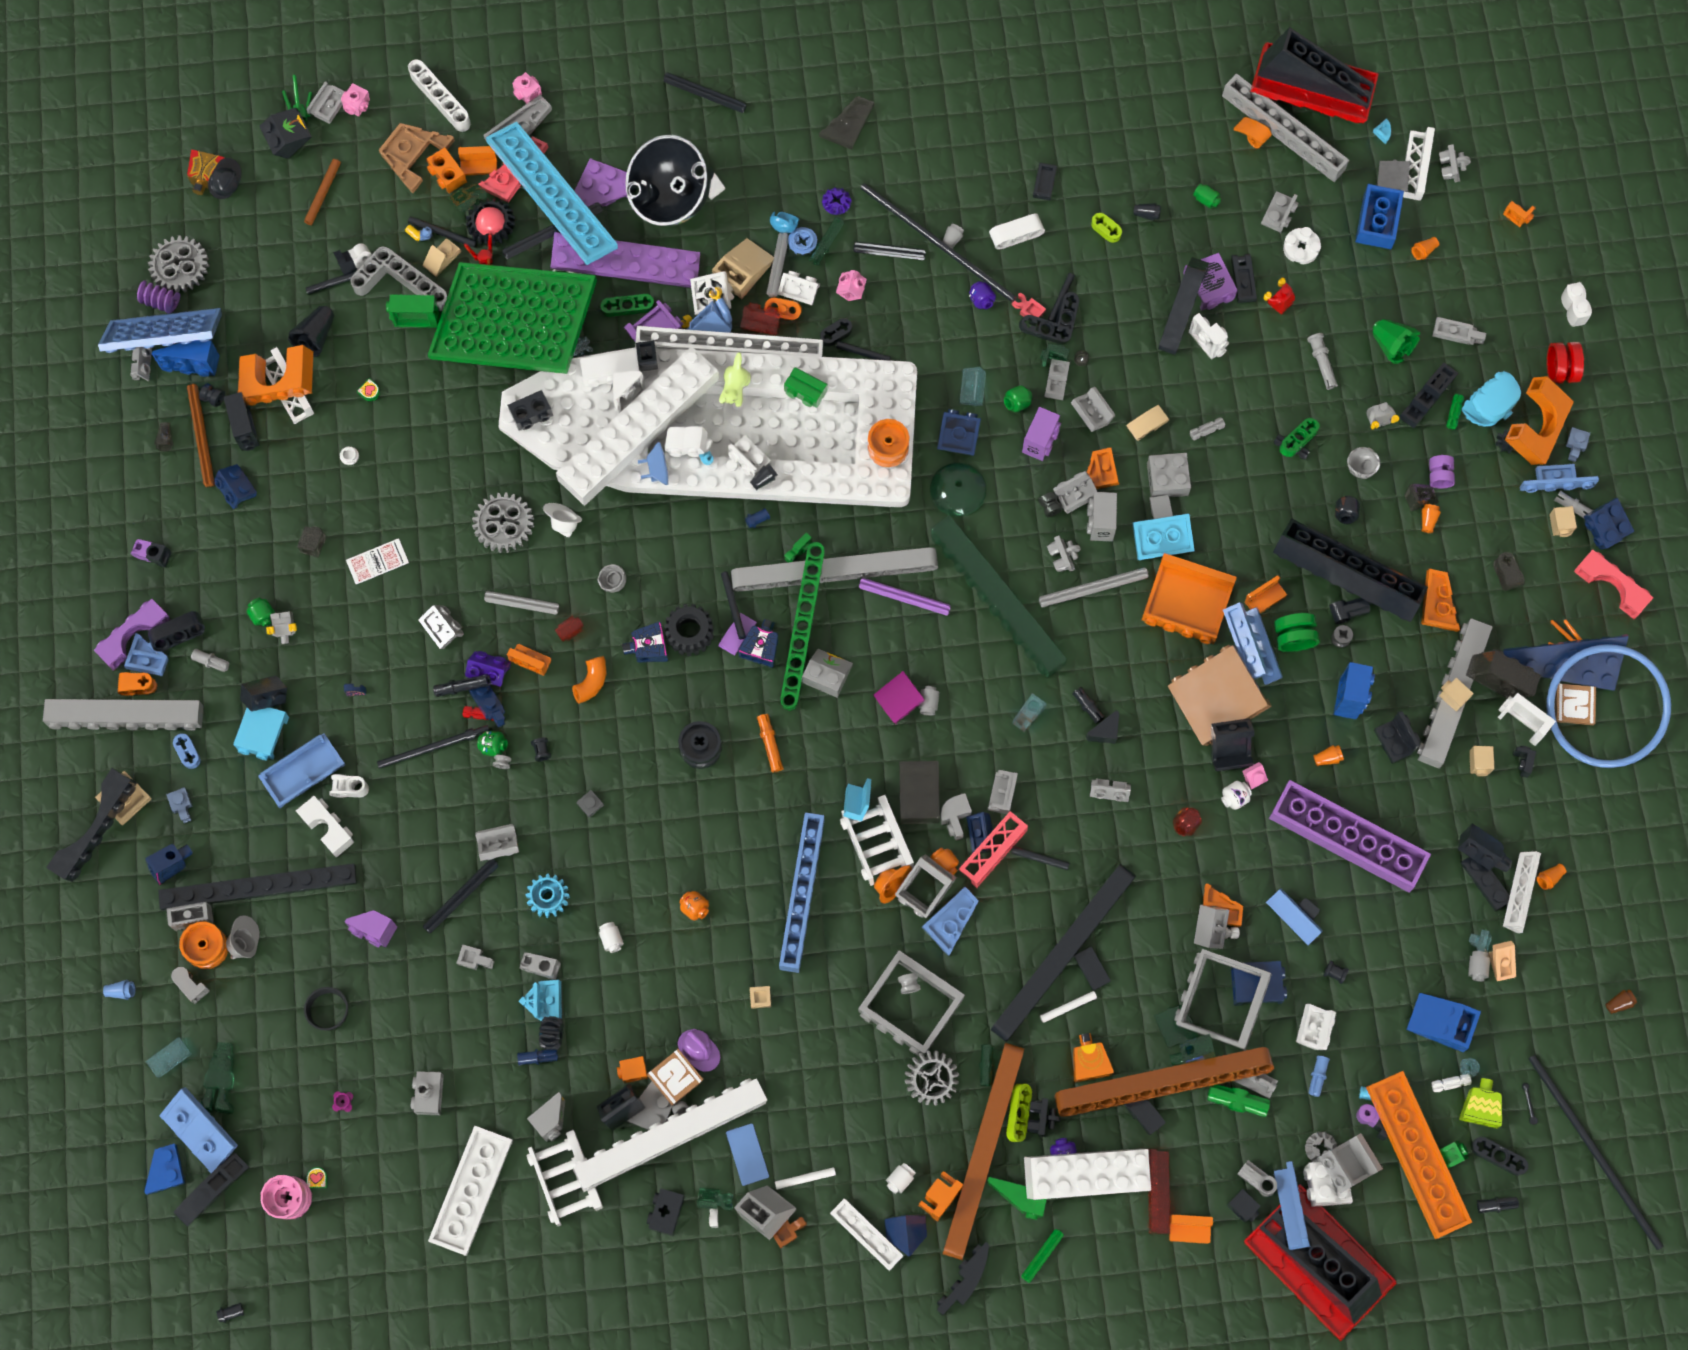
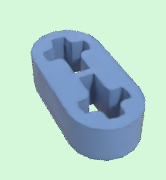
M186 734L175 736L173 746L183 765L188 769L198 767L201 759L192 740ZM182 739H183L184 741H186V742H185V746H186L187 749H185V750H184V748L180 745V744H181V743H180V740H182ZM188 753H189L192 757H195V758L193 759V763H190V762L188 761V760H189V758H188V756H187Z

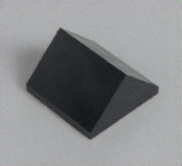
M630 1083L597 1106L602 1122L612 1131L646 1108Z

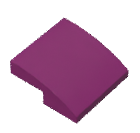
M904 671L874 694V697L894 724L898 723L925 701Z

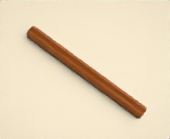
M189 384L187 390L203 483L205 487H212L215 485L199 399V390L196 384Z

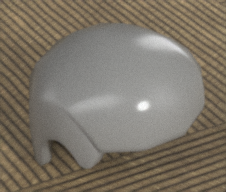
M611 564L605 566L600 571L597 581L601 589L615 593L624 588L627 577L622 567Z

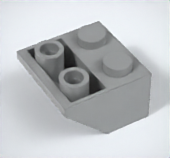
M769 1186L748 1192L734 1207L741 1218L769 1240L796 1210L792 1204Z

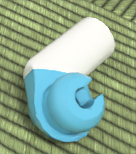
M709 438L706 441L705 454L699 455L702 463L705 465L712 464L714 460L709 450L713 441Z

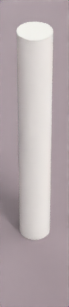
M1092 991L1040 1015L1043 1023L1096 999L1097 996Z
M833 1167L775 1181L776 1189L831 1177L836 1174Z

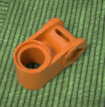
M124 672L119 674L118 694L149 695L157 690V682L148 673Z

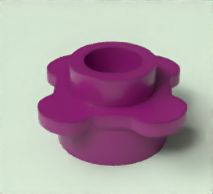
M339 1091L335 1092L333 1095V1110L336 1112L339 1110L350 1112L352 1110L351 1100L354 1097L351 1092L346 1094Z

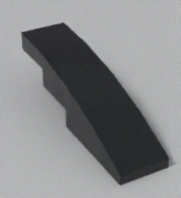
M1443 362L1399 418L1412 428H1415L1456 378L1458 372Z

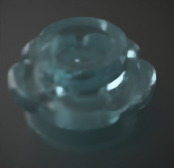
M1473 1058L1463 1059L1460 1063L1461 1073L1463 1075L1468 1074L1471 1078L1475 1077L1476 1073L1480 1070L1478 1062Z

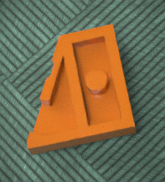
M1106 448L1093 451L1087 473L1092 478L1096 488L1101 489L1119 485L1112 449Z
M1205 884L1203 905L1228 909L1227 925L1241 927L1243 906L1229 899L1227 895L1213 889L1211 885Z

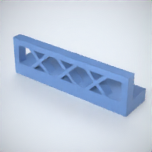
M1292 1161L1286 1162L1287 1169L1274 1171L1277 1182L1289 1250L1310 1247Z

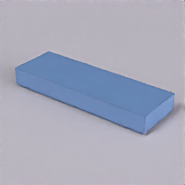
M1279 889L1266 902L1307 945L1323 932L1282 889Z

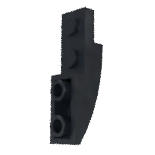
M234 1153L221 1166L219 1165L173 1213L188 1227L229 1186L245 1173L249 1166Z
M987 1242L984 1245L979 1243L972 1251L974 1256L970 1260L965 1259L959 1265L960 1271L958 1275L964 1280L961 1282L958 1279L950 1288L953 1292L948 1297L944 1295L937 1302L939 1307L936 1311L942 1316L955 1301L963 1306L975 1290L986 1265L989 1250Z

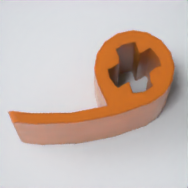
M1244 117L1234 127V131L1246 134L1249 143L1255 148H1260L1272 135L1268 127L1247 117Z

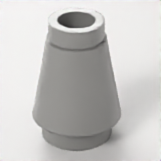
M951 224L950 227H947L943 242L953 249L963 237L964 230L956 224Z

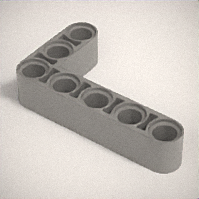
M379 247L351 277V285L354 292L360 296L366 295L388 273L416 295H434L436 300L444 298L440 302L436 301L440 311H443L447 300V294L444 289L387 247ZM388 256L387 259L381 260L382 257ZM373 269L376 270V271L373 272V273H369V271H371V270H373ZM411 277H416L414 280L409 281ZM361 282L364 283L362 286H357ZM426 287L430 288L427 291H422Z

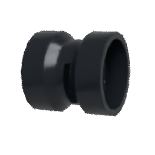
M206 383L199 393L200 400L208 401L214 407H219L224 400L223 397H225V391L219 388L214 389V386Z

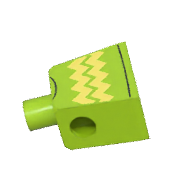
M1481 1078L1480 1088L1473 1087L1469 1090L1459 1120L1496 1129L1502 1126V1095L1492 1091L1493 1080Z

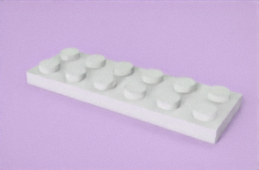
M474 1126L428 1242L465 1256L468 1255L513 1142L512 1139Z

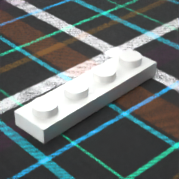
M843 1199L830 1213L889 1271L903 1257L846 1199Z

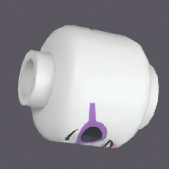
M1235 781L1223 789V797L1221 799L1226 807L1230 806L1236 810L1250 802L1252 793L1245 782Z

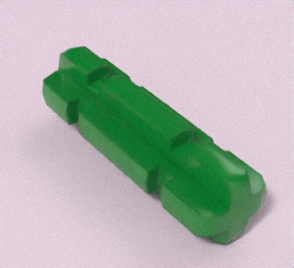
M1455 394L1453 397L1446 425L1448 429L1455 430L1458 425L1464 400L1463 395Z

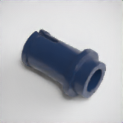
M766 508L752 515L748 514L745 522L749 528H756L757 524L770 519Z

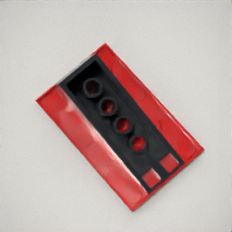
M1289 27L1274 43L1267 42L1263 46L1250 91L1276 101L1279 99L1298 107H1307L1332 117L1338 116L1359 124L1366 122L1368 119L1379 74L1342 63Z
M1300 1184L1298 1189L1310 1247L1289 1250L1281 1205L1244 1240V1243L1297 1296L1335 1337L1342 1341L1397 1283L1322 1206L1311 1207V1201L1307 1198V1190Z

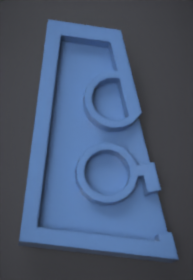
M964 887L922 926L948 956L951 954L978 900Z

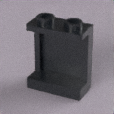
M1250 718L1211 724V760L1215 771L1253 766L1251 737H1254V729Z

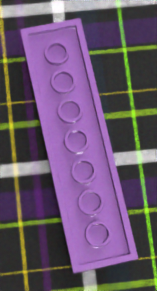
M554 232L550 269L691 288L690 279L698 277L700 252L616 241L618 249L586 265L563 235Z

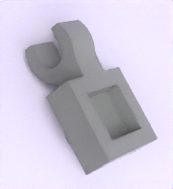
M462 945L457 964L477 970L478 965L492 969L494 961L491 958L481 956L482 950Z

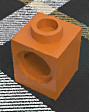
M643 1056L619 1061L620 1067H617L619 1079H623L624 1084L648 1079Z

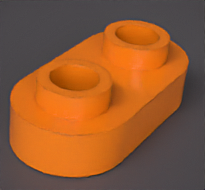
M773 297L765 303V311L770 316L795 320L802 313L801 305L796 301ZM773 303L778 305L777 310L772 309ZM790 307H794L796 312L791 313Z

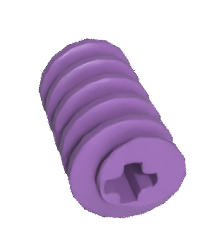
M142 281L138 288L137 300L141 304L145 303L146 306H152V308H158L160 311L170 314L178 306L180 293L176 292L174 294L173 290H169L167 293L165 287L160 291L159 285L154 287L153 283L147 285V281Z

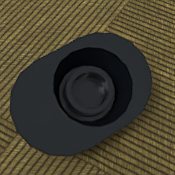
M224 158L216 165L208 180V189L213 197L226 199L237 190L242 176L241 168L237 161L232 158Z

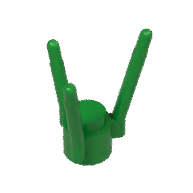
M293 75L296 103L293 105V108H298L303 120L306 121L307 117H310L306 109L311 103L312 92L308 94L305 108L299 102L296 75ZM283 90L282 93L288 110L292 109L286 91Z

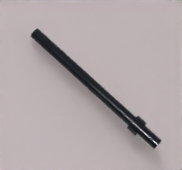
M488 725L476 729L470 728L465 730L464 733L379 760L377 764L380 769L465 740L471 741L476 739L477 736L482 735L485 731H490Z

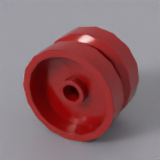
M1567 342L1566 346L1563 343H1551L1547 351L1548 377L1554 383H1563L1565 379L1568 383L1580 382L1584 370V355L1580 342Z

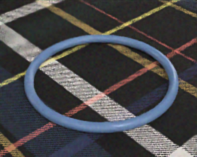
M1604 644L1583 649L1562 664L1551 681L1546 709L1547 715L1556 721L1551 727L1555 738L1570 755L1592 766L1616 768L1641 760L1659 744L1670 721L1671 697L1662 673L1646 656L1625 646ZM1601 652L1621 653L1641 662L1655 677L1663 698L1662 720L1653 739L1639 752L1618 760L1596 759L1576 750L1561 733L1555 717V694L1564 674L1579 660Z

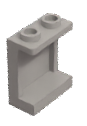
M1361 1133L1319 1157L1340 1193L1383 1169Z

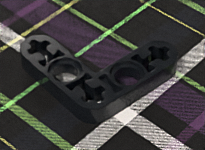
M1068 292L1061 298L1056 323L1033 315H1026L1019 322L1020 330L1026 334L1057 344H1065L1072 336L1079 297L1074 292ZM1070 297L1073 303L1069 306V309H1066L1069 305L1067 299ZM1062 314L1070 316L1069 323L1062 320ZM1028 320V321H1029V324H1030V325H1033V326H1030V327L1028 328V327H1027V324L1024 323V322H1026V321ZM1042 325H1046L1049 328V334H1044L1041 331ZM1063 332V335L1066 337L1062 339L1059 333Z

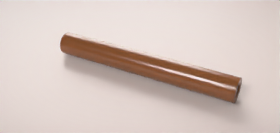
M337 159L332 160L304 219V222L308 225L313 224L340 167L341 162Z

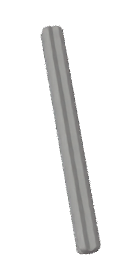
M1141 568L1039 597V603L1041 607H1046L1148 578V571L1146 568Z

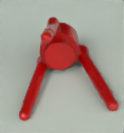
M491 234L488 236V249L481 250L478 254L466 243L464 244V247L474 257L475 261H479V264H493Z

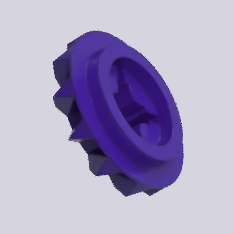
M834 187L831 190L828 189L823 194L822 205L824 209L833 215L845 213L851 206L849 192H846L843 188L838 189ZM833 196L837 199L840 198V204L837 202L832 203Z

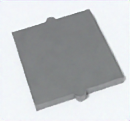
M1396 159L1393 161H1380L1377 186L1408 191L1410 161H1397Z

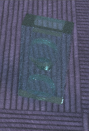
M178 1037L148 1059L146 1063L155 1076L160 1078L190 1056L191 1052L182 1039Z

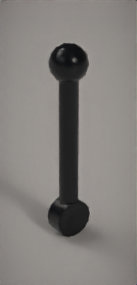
M1523 1083L1522 1089L1525 1091L1530 1113L1529 1123L1535 1125L1538 1119L1534 1116L1529 1095L1530 1086L1528 1083Z

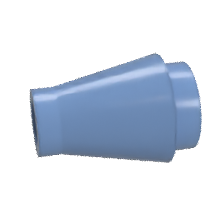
M129 980L105 985L103 994L105 997L128 1000L135 995V985L132 981L129 982Z

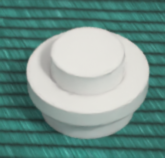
M345 447L340 453V459L346 465H353L358 461L359 453L353 447Z

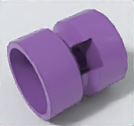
M1438 455L1430 458L1429 470L1432 472L1430 473V486L1441 489L1454 486L1455 474L1452 472L1454 470V458L1448 455Z

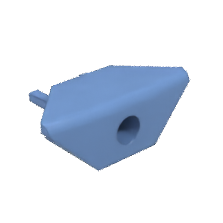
M657 442L647 456V459L638 460V464L648 462L650 474L642 475L641 479L651 477V482L660 481L664 485H669L665 455L661 443Z

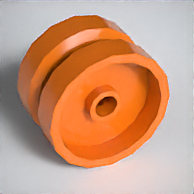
M895 419L880 420L871 427L868 433L867 450L874 463L882 467H894L905 460L909 451L910 439L907 428Z
M196 922L189 925L183 931L180 938L179 948L182 955L192 965L200 969H212L219 966L229 952L226 948V935L209 922Z

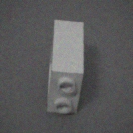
M925 854L920 857L895 895L903 905L912 907L916 915L927 918L933 913L957 877ZM922 868L944 884L929 907L906 891Z

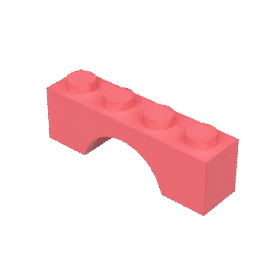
M1594 550L1586 556L1574 571L1588 583L1603 580L1613 584L1620 593L1621 602L1619 608L1633 619L1653 599L1648 590L1638 586L1634 579L1624 575L1616 565L1609 563L1601 553Z

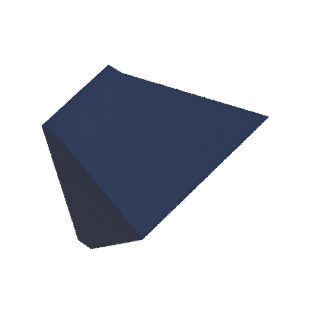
M905 1215L885 1219L887 1240L909 1257L927 1237L925 1215Z

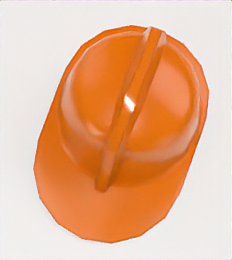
M910 865L903 866L898 870L889 869L879 874L874 888L880 894L879 899L881 903H889L896 897L895 893L912 870Z

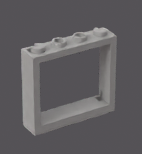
M1202 949L1201 953H1197L1194 964H1196L1195 971H1191L1187 980L1190 983L1188 991L1184 990L1182 994V1008L1176 1011L1174 1019L1177 1021L1176 1025L1246 1050L1272 974ZM1207 959L1261 977L1239 1041L1185 1022Z
M898 951L859 1007L858 1012L861 1013L860 1016L865 1021H872L877 1024L876 1028L882 1033L886 1034L888 1032L893 1035L892 1039L898 1044L903 1045L904 1043L909 1046V1051L919 1056V1053H922L925 1056L926 1051L933 1045L963 1001L965 995L901 951ZM898 963L912 973H917L919 978L953 1000L924 1045H921L868 1008Z

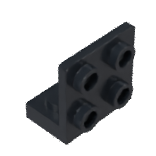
M1402 711L1398 712L1392 721L1374 729L1392 764L1413 755L1420 746L1418 734L1413 732L1410 727L1409 717L1404 715Z

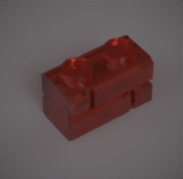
M750 302L749 305L744 306L740 328L776 336L779 333L782 312H779L776 307L768 306L765 309L760 308L758 303Z

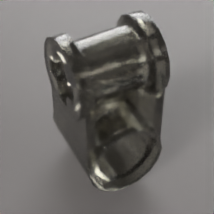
M1509 552L1500 554L1494 561L1493 567L1503 590L1508 591L1524 585V576L1516 563L1515 557Z

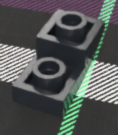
M1147 1099L1124 1104L1132 1117L1138 1120L1148 1135H1151L1166 1123Z

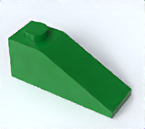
M991 1177L988 1178L987 1184L1021 1213L1026 1214V1218L1037 1220L1038 1217L1042 1218L1047 1199H1027L1026 1186Z

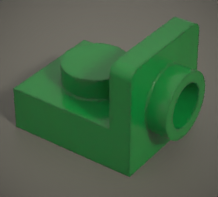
M1459 1140L1440 1149L1447 1168L1468 1159V1150L1464 1143H1460Z

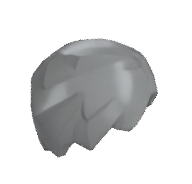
M1359 447L1351 451L1347 458V464L1350 473L1355 477L1367 479L1372 477L1380 468V459L1378 454L1371 448Z

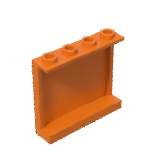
M1164 553L1142 621H1145L1150 626L1157 625L1163 627L1168 632L1175 631L1181 633L1186 638L1194 637L1200 639V642L1204 644H1214L1224 616L1223 610L1227 607L1237 577Z

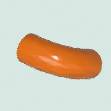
M604 656L586 661V678L583 682L573 685L572 688L577 703H583L596 696L603 687L607 675Z

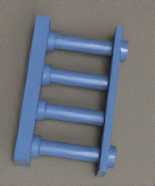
M1239 602L1224 609L1223 612L1237 651L1254 680L1262 677L1264 684L1267 685L1283 678L1258 608L1255 607L1246 612L1243 603Z

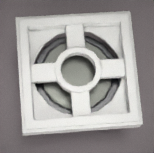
M725 271L690 279L696 316L711 301H716V299H712L709 296L711 290L717 295L715 287L722 289L720 297L724 298L728 308H731L730 300L734 299V295L731 293L733 288L728 283Z

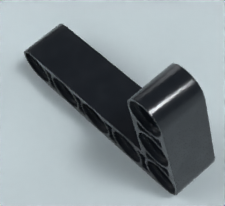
M1194 257L1191 258L1158 347L1159 350L1176 355L1198 291L1210 263Z

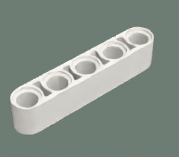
M411 61L408 65V70L413 82L456 130L460 132L467 131L471 126L467 111L422 61Z

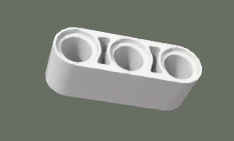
M1031 214L998 225L989 231L996 249H1003L1039 237L1045 232L1038 214Z

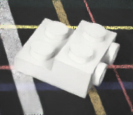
M1200 313L1195 315L1192 319L1189 333L1211 360L1216 356L1221 357L1227 351L1225 347L1229 344L1226 330L1217 323L1210 327V323L1205 317H1202Z
M1312 1162L1305 1166L1303 1174L1304 1179L1308 1183L1307 1198L1311 1201V1207L1344 1205L1353 1202L1351 1189L1349 1188L1340 1193L1322 1162Z

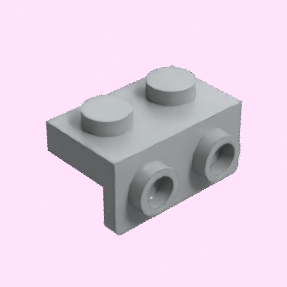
M1092 387L1087 394L1074 398L1071 402L1091 432L1107 426L1115 417V413L1096 387Z
M1086 471L1076 474L1066 482H1061L1053 489L1067 514L1088 503L1089 498H1093L1094 492H1098L1092 478Z
M513 824L475 833L480 861L492 860L505 855L510 856L519 852L518 839Z

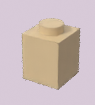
M1573 506L1554 508L1549 514L1553 536L1567 537L1577 528Z
M1455 678L1452 682L1448 680L1441 687L1443 692L1440 694V697L1457 712L1474 693L1459 679Z
M1473 746L1470 750V773H1475L1477 776H1488L1494 770L1493 746Z

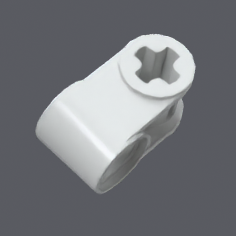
M339 774L331 776L333 784L332 791L329 793L330 796L361 798L368 794L369 786L359 776ZM362 783L361 789L354 790L357 784Z

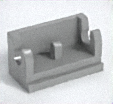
M1003 770L996 772L988 807L989 811L1003 814L1009 813L1018 773Z
M1200 905L1194 944L1207 948L1223 949L1229 910L1217 906Z

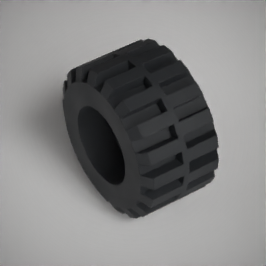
M683 604V608H680V606L676 607V611L672 610L670 617L666 618V638L668 644L672 646L675 652L678 650L679 654L687 653V656H691V653L698 655L699 651L702 650L704 652L706 646H710L711 639L713 640L712 619L707 611H703L702 607L696 608L695 604H691V607H688L687 604ZM688 622L696 623L701 628L699 633L691 638L683 637L678 633L679 628Z

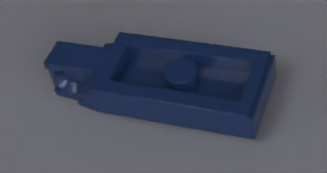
M490 686L469 690L486 719H493L498 727L505 725L504 708Z

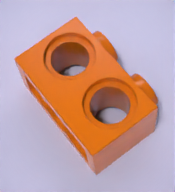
M445 147L427 158L429 165L427 169L432 176L436 175L438 178L437 183L441 189L445 188L448 193H451L467 183L464 172Z

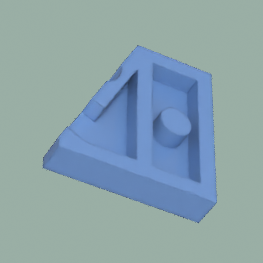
M135 634L124 666L129 670L163 676L169 659L163 652L154 651L151 643L146 642L141 635Z

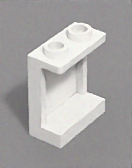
M1518 693L1513 698L1509 696L1499 709L1501 714L1498 718L1500 720L1508 712L1535 732L1529 740L1534 746L1556 722Z

